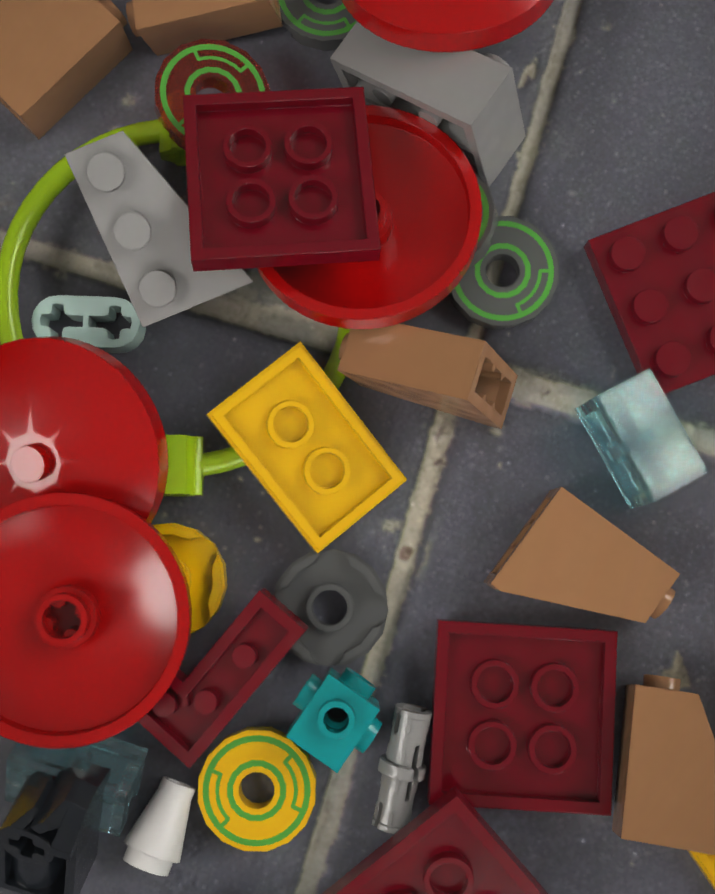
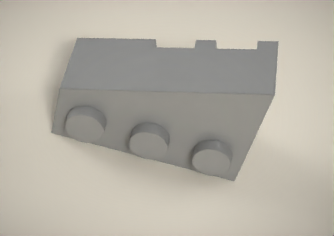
M356 22L330 57L343 88L364 87L366 105L396 108L412 113L434 124L458 145L469 163L477 168V175L489 188L526 137L513 68L495 54L486 53L482 55L473 50L462 52L415 50L382 39L364 28L359 22Z
M120 131L64 154L142 327L151 325L253 282L244 269L193 271L190 253L188 204L126 133Z

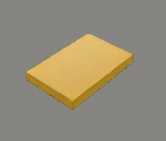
M301 341L206 414L317 554L407 481V478Z

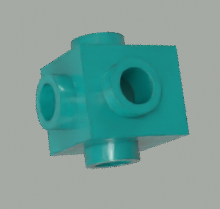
M330 667L323 679L312 674L292 703L301 711L291 724L286 737L338 773L353 749L355 748L359 752L364 753L382 726L383 722L376 718L380 711L379 701L371 696L376 687L366 678L346 667L342 674ZM338 707L343 709L347 715L343 718H334L328 713V710Z

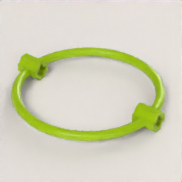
M173 92L172 95L167 96L168 106L178 122L184 118L183 95H185V92ZM162 102L160 103V119L137 122L113 129L92 138L74 149L76 150L123 131L138 147L160 143L159 153L161 160L173 162L177 166H186L185 135L178 131L168 119ZM65 156L36 182L24 198L3 240L0 250L1 345L24 339L19 317L18 290L20 272L26 249L41 217L54 199L75 180ZM338 327L336 341L330 358L323 370L338 390L346 377L337 370L340 363V345L344 336L350 332V329ZM166 435L168 476L164 496H203L204 476L228 472L246 465L232 447L204 453V437Z

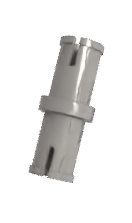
M409 703L395 704L386 754H382L379 759L378 771L382 775L378 799L371 822L373 826H377V829L386 833L396 834L411 821L418 782L423 781L425 778L427 767L422 761L433 712L426 710L427 708Z

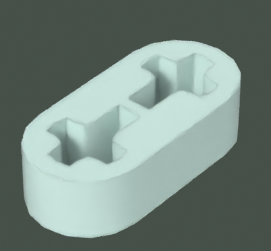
M49 296L39 302L31 318L32 329L37 337H59L58 333L49 327L50 321L59 320L61 311H64L72 320L83 322V326L64 327L61 337L89 343L107 353L132 351L140 345L146 333V327H142L132 303L118 297ZM119 312L131 323L130 329L125 328L120 331L118 339H115L114 335L107 329L96 327V322H114L116 313Z

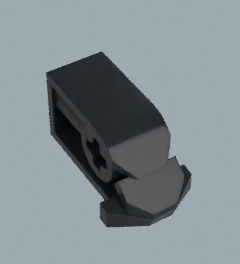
M92 763L88 771L71 766L59 771L57 776L38 771L27 777L0 826V887L20 894H80L97 856L103 792L110 777L111 769Z

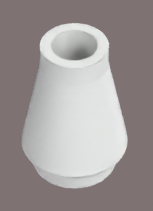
M162 777L158 789L123 841L128 845L123 857L125 862L151 874L159 876L169 875L173 863H180L191 800L196 788L170 777Z

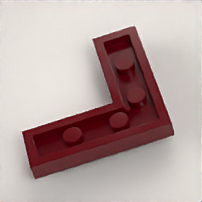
M265 588L259 590L193 671L187 676L183 671L179 670L160 701L138 722L190 769L308 630L309 626Z

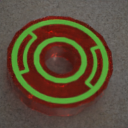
M199 39L180 45L163 60L155 78L154 110L159 122L161 120L163 127L169 132V137L180 148L185 150L183 95H196L205 88H215L222 93L270 91V86L262 68L245 50L223 40Z

